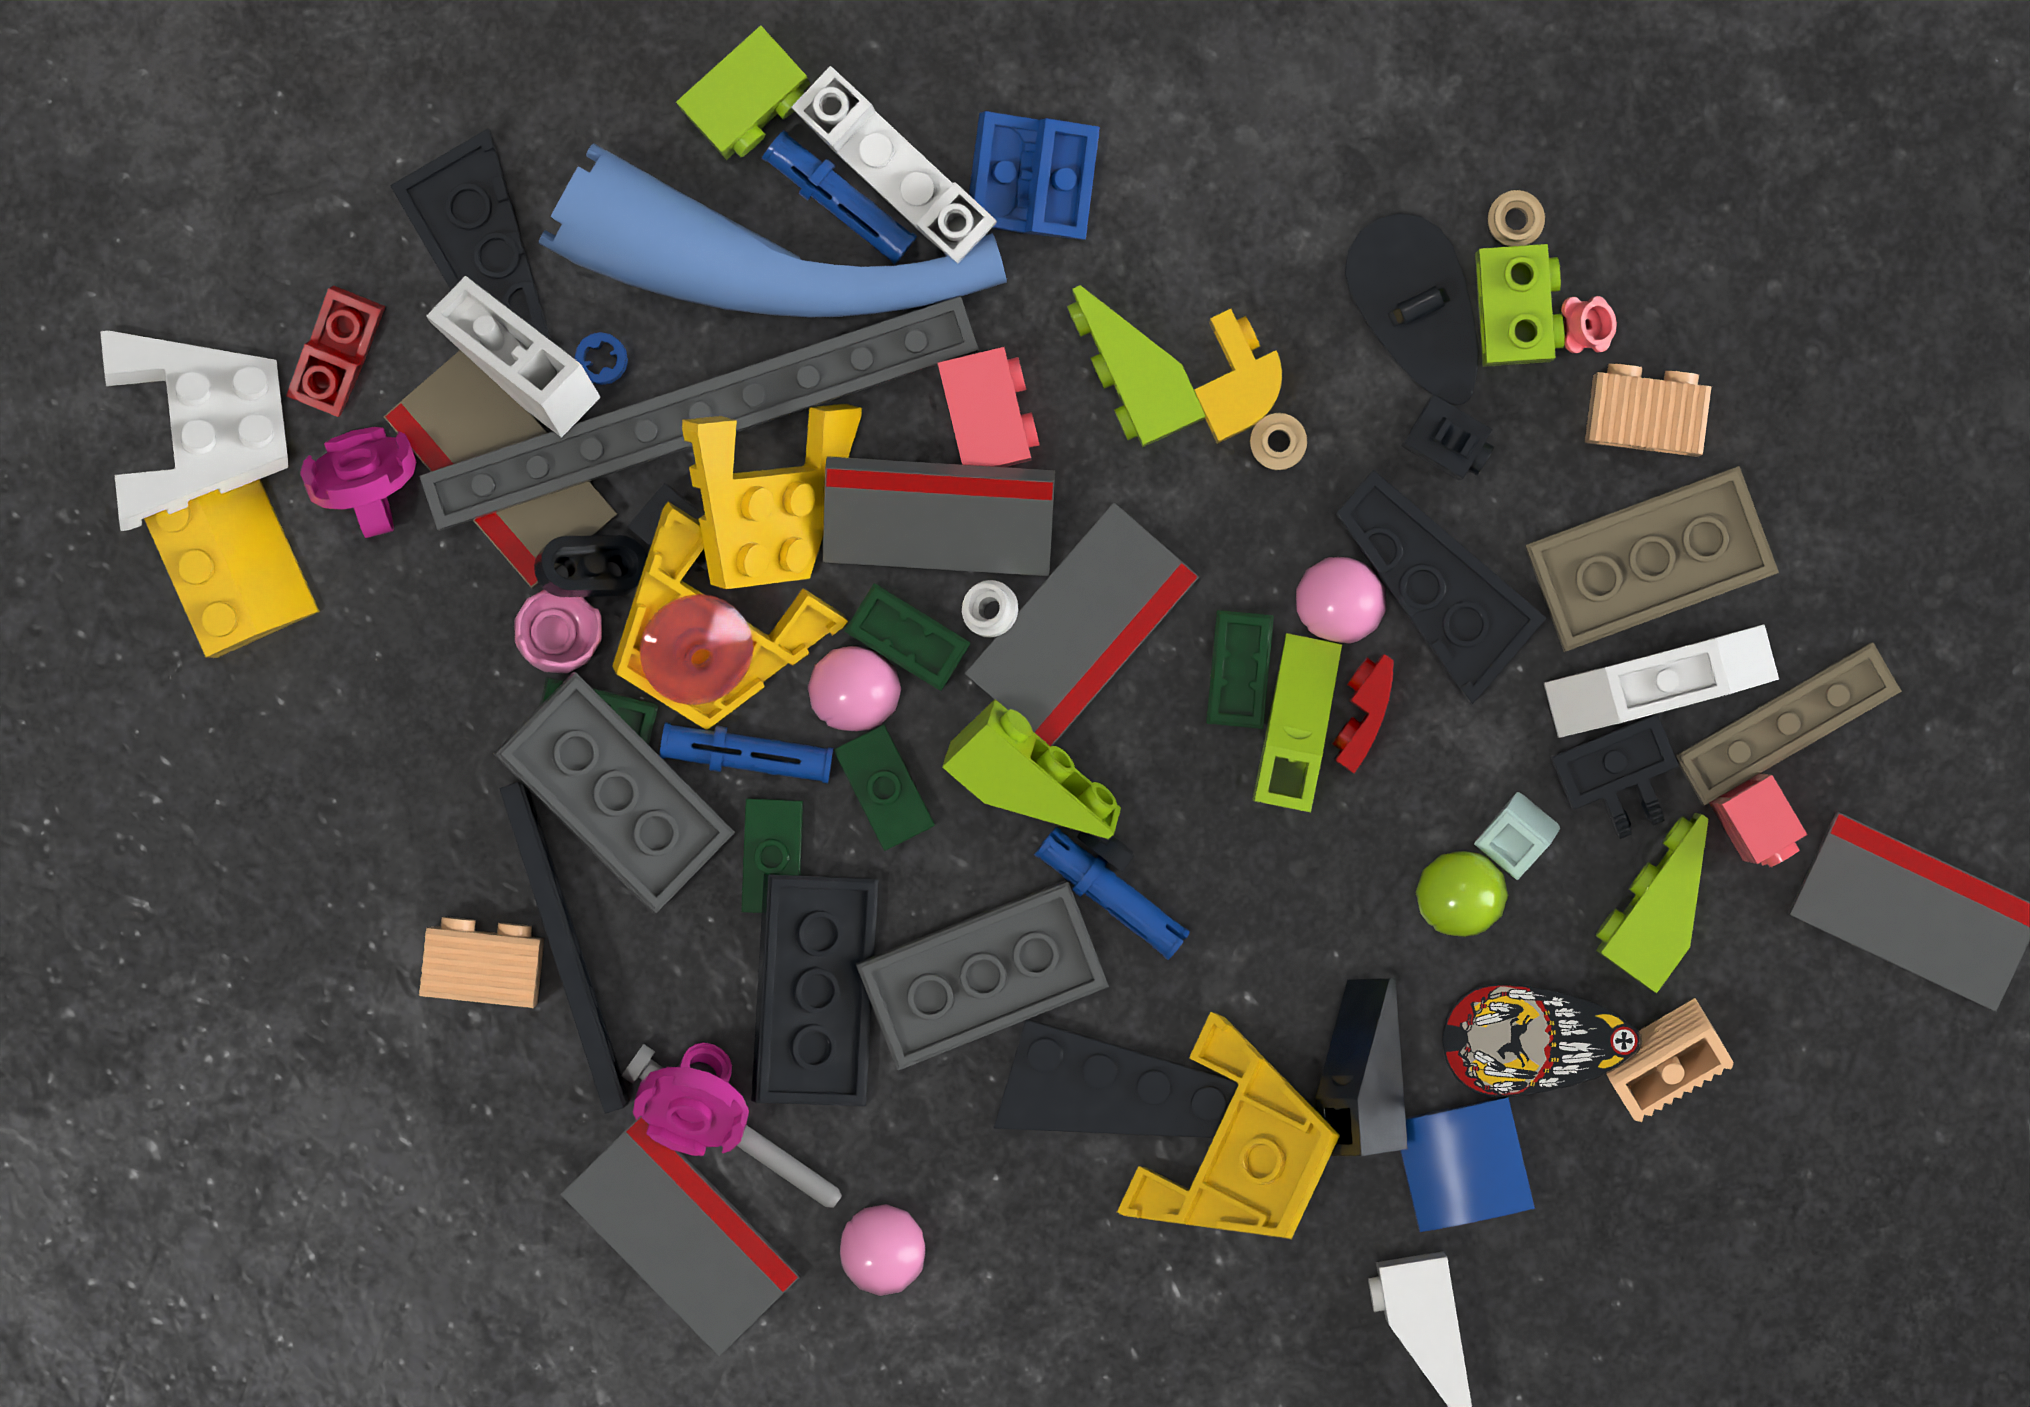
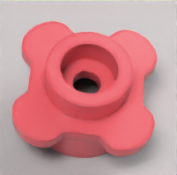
M1594 296L1589 301H1580L1577 297L1567 298L1561 307V312L1565 317L1564 330L1566 334L1564 336V345L1566 349L1571 353H1580L1583 348H1592L1597 353L1606 351L1615 335L1617 326L1616 316L1612 308L1601 296Z

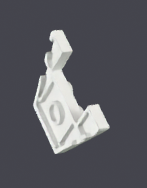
M100 331L106 386L166 381L175 468L171 470L115 475L121 531L139 527L142 525L141 519L166 510L168 514H172L187 508L189 500L218 489L223 494L288 468L276 360L114 331Z

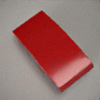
M334 285L328 288L310 341L304 344L286 396L334 416H341L362 369L386 306Z
M1385 654L1381 655L1376 663L1367 657L1347 684L1355 690L1348 701L1366 713L1361 722L1351 717L1332 743L1340 749L1333 760L1351 773L1356 772L1366 757L1377 736L1386 712L1393 681L1394 660Z

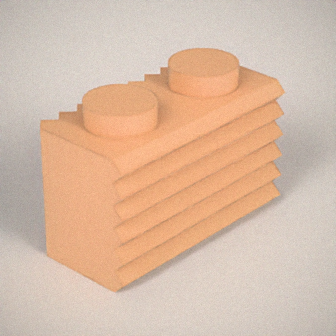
M1608 364L1607 373L1597 372L1593 375L1585 443L1694 457L1703 455L1711 386L1698 385V374L1665 371L1664 380L1641 378L1642 367Z
M442 917L441 927L431 926L426 928L419 996L528 1008L537 1006L544 938L531 937L532 926L498 923L497 933L475 931L476 920Z
M1694 998L1641 1029L1639 1032L1642 1038V1045L1638 1053L1619 1068L1607 1073V1076L1634 1121L1642 1122L1644 1115L1652 1116L1654 1109L1662 1110L1664 1103L1672 1105L1674 1097L1682 1099L1684 1092L1692 1093L1694 1086L1702 1087L1704 1080L1712 1081L1714 1074L1722 1075L1723 1069H1732L1734 1062L1698 1001Z

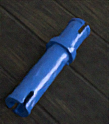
M783 130L762 156V160L769 162L801 188L799 195L807 201L811 198L815 199L852 231L856 232L890 259L892 264L895 265L916 240L917 236L914 233H910L873 201L865 197L834 172L835 164L828 159H825L823 162L789 136L787 131Z
M671 723L664 724L660 747V757L662 759L672 758L710 765V771L721 772L722 767L770 775L823 781L822 783L828 784L833 748L828 747L827 749L781 740L727 733L728 727L716 726L715 731L675 726L671 725ZM693 743L741 750L742 754L693 747ZM757 752L800 759L801 763L755 757L751 753Z
M1057 826L1035 852L1034 855L1051 866L1074 885L1071 889L1080 897L1084 893L1097 902L1117 920L1161 953L1165 959L1169 960L1182 945L1183 939L1185 940L1189 935L1190 931L1182 927L1146 897L1107 868V860L1100 855L1096 858L1072 841Z

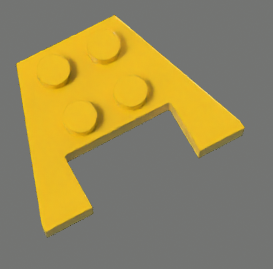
M849 404L809 407L805 465L743 473H733L737 420L723 416L682 420L684 441L692 443L696 464L689 467L692 486L700 488L705 515L698 519L711 585L723 589H733L810 579L824 535L827 456L849 457L861 419L862 408Z
M668 501L662 510L612 667L620 677L708 730L765 687L764 681L788 663L791 665L796 664L809 654L807 650L829 632L832 636L846 625L848 620L843 613L803 588L771 633L767 635L682 581V578L704 549L700 524L697 519Z
M1210 1012L1189 1058L1237 1082L1238 1087L1190 1190L1146 1167L1138 1166L1117 1213L1127 1217L1292 1239L1340 1135L1225 1017Z

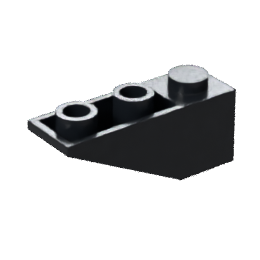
M1395 978L1347 980L1315 1098L1316 1111L1340 1135L1331 1156H1366L1408 1149Z

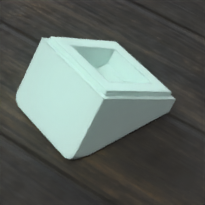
M1517 792L1478 837L1474 845L1518 880L1552 843L1560 830V826L1527 797Z

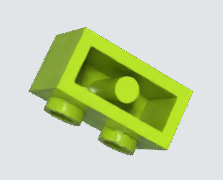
M760 25L677 100L676 103L681 111L727 160L735 152L740 157H743L753 150L766 135L761 129L777 114L782 119H785L795 112L791 107L805 93L804 90L810 85L807 75Z
M1548 244L1479 249L1475 253L1483 367L1553 361L1556 358L1555 349L1564 348L1562 314H1553L1551 292L1560 291L1561 287L1558 257L1549 258Z

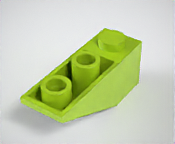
M1081 285L1072 289L1076 302L1067 306L1080 337L1089 333L1093 337L1099 354L1090 359L1103 388L1114 385L1123 405L1114 409V412L1127 440L1138 437L1143 448L1205 419L1206 416L1180 362Z
M1286 633L1252 798L1253 801L1311 812L1342 644Z
M994 699L950 742L942 768L984 804L1106 839L1114 835L1121 807L1117 805L1113 794L1104 785L1098 782L1092 783L1080 773L1065 751L1057 746L1050 747L1036 735L1028 720L1018 711L1008 710Z
M1695 813L1690 821L1683 816L1678 819L1662 842L1669 850L1659 864L1655 867L1648 862L1643 867L1629 888L1631 892L1636 894L1623 913L1615 908L1596 933V936L1602 940L1596 951L1655 993L1660 990L1691 946L1709 820L1703 814Z

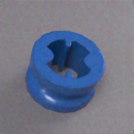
M602 332L590 334L582 339L575 353V360L582 365L591 382L600 385L611 384L621 378L628 363L627 352L623 344L611 334ZM603 343H607L614 348L610 355L612 357L617 356L616 365L613 369L604 367L599 375L594 374L589 370L593 363L586 361L587 352L590 348L600 350Z

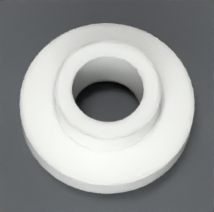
M987 580L976 584L967 592L962 603V616L965 624L974 633L983 637H997L1004 634L1013 626L1018 615V601L1014 592L999 581ZM998 601L1000 605L998 614L992 619H985V607L990 602Z

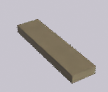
M1870 642L1681 751L1675 757L1701 804L1706 805L1902 691L1873 642Z

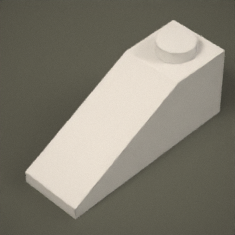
M466 276L426 316L441 333L520 406L561 438L600 398L596 388L578 361Z
M1442 1251L1376 1262L1378 1277L1368 1278L1373 1311H1384L1389 1326L1448 1407H1472L1447 1256Z

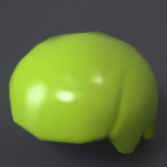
M1456 851L1440 855L1423 869L1416 889L1419 910L1427 923L1432 925L1438 932L1462 937L1478 935L1490 928L1502 917L1508 898L1504 874L1488 857L1480 853Z

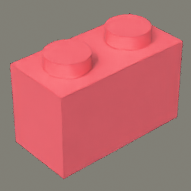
M1001 347L939 362L938 367L962 465L1006 467L1031 461L1029 448L1039 446L1040 444L1032 412L1021 415L1017 402L1016 392L1026 390L1019 358L1007 360L1005 348Z
M1758 774L1709 802L1743 861L1755 864L1761 863L1762 866L1768 864L1769 867H1773L1796 854L1800 849L1795 842L1807 835L1773 775Z

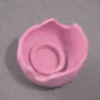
M1328 557L1308 568L1296 589L1297 613L1302 623L1317 637L1334 642L1354 643L1378 628L1387 610L1386 588L1374 570L1367 564L1348 557Z
M542 590L527 598L514 620L515 643L522 656L537 669L543 672L569 673L587 664L600 645L602 639V617L600 611L583 597H557L546 590Z
M849 646L831 650L814 665L808 684V692L812 709L820 720L826 721L828 726L838 730L865 731L880 726L896 711L901 686L897 669L882 654L872 648Z
M887 1204L864 1208L854 1215L851 1221L847 1222L842 1233L840 1257L843 1269L860 1290L878 1296L902 1292L919 1276L923 1269L925 1242L922 1229L907 1211Z

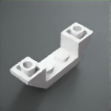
M830 66L791 107L842 160L920 233L957 264L997 223L956 182L952 183L886 122L875 111L873 105L833 67Z
M1765 624L1695 644L1545 682L1544 687L1557 736L1560 738L1732 694L1779 680Z

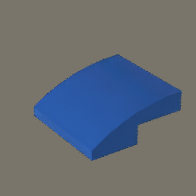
M987 111L979 113L969 195L997 221L991 229L1085 240L1100 127L1048 118L1038 120Z
M1499 1097L1458 1108H1445L1405 1118L1408 1149L1400 1150L1419 1232L1442 1229L1535 1209L1509 1097Z

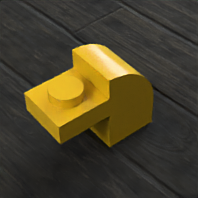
M1232 309L1210 318L1209 321L1232 372L1194 389L1206 416L1205 420L1217 444L1255 426L1264 418L1274 405L1282 382V368L1277 350L1259 359H1255L1252 350L1260 347L1255 332L1247 317L1244 316L1236 320Z

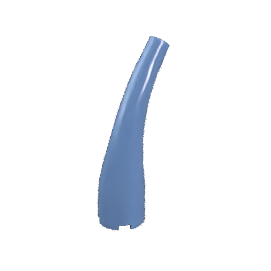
M594 143L588 149L586 156L595 161V165L590 173L579 166L577 167L551 215L555 221L561 223L556 236L544 230L539 240V244L569 261L627 285L711 307L767 315L843 317L876 314L930 305L1007 283L1002 259L993 233L985 235L958 264L946 253H944L945 257L897 266L857 267L800 260V257L677 191Z

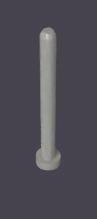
M643 1044L621 1077L633 1084L637 1078L643 1080L650 1072L663 1069V1067L651 1059L655 1051ZM746 1125L742 1140L737 1145L739 1148L823 1206L834 1208L842 1196L836 1186Z

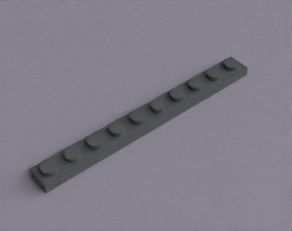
M959 296L574 424L562 438L553 431L420 475L419 477L438 531L691 448L693 447L692 443L684 441L682 420L723 416L737 420L736 432L808 409L809 407H814L937 366L939 362L976 353L979 351L962 298Z

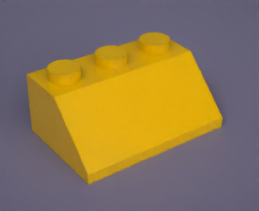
M261 479L223 494L217 489L188 501L187 508L172 514H168L166 510L144 518L205 657L218 658L320 612Z

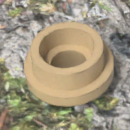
M1513 190L1503 193L1492 203L1488 212V226L1491 234L1498 242L1508 247L1531 244L1539 237L1545 224V213L1541 203L1536 197L1525 191ZM1512 209L1522 211L1526 216L1525 227L1520 230H1513L1508 227L1505 221L1506 213Z
M1274 413L1265 416L1255 425L1250 437V447L1256 460L1264 467L1272 470H1285L1293 467L1302 459L1307 448V435L1304 427L1297 419L1288 414ZM1274 431L1285 432L1290 439L1288 449L1283 452L1273 451L1268 445L1269 435Z

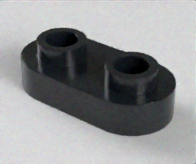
M623 535L561 536L551 540L538 553L534 563V571L542 588L557 597L623 596L631 593L638 587L647 560V554L636 540ZM608 562H613L619 566L621 576H615L609 571ZM554 563L565 566L568 571L567 578L557 574Z

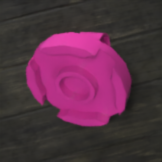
M383 427L353 430L325 442L324 445L327 453L316 461L311 458V455L304 460L300 475L311 502L329 509L343 510L354 508L365 538L394 531L393 518L387 496L404 486L413 476L417 463L410 442L404 433L398 431V435L395 438L387 437Z
M698 1043L688 1048L678 1067H666L650 1072L641 1081L634 1102L633 1114L636 1120L642 1116L649 1124L646 1134L654 1141L674 1151L693 1156H704L706 1147L722 1146V1153H726L741 1142L749 1110L743 1096L729 1084L732 1074V1064L729 1056L716 1045ZM695 1062L706 1063L716 1071L717 1076L690 1068V1064Z

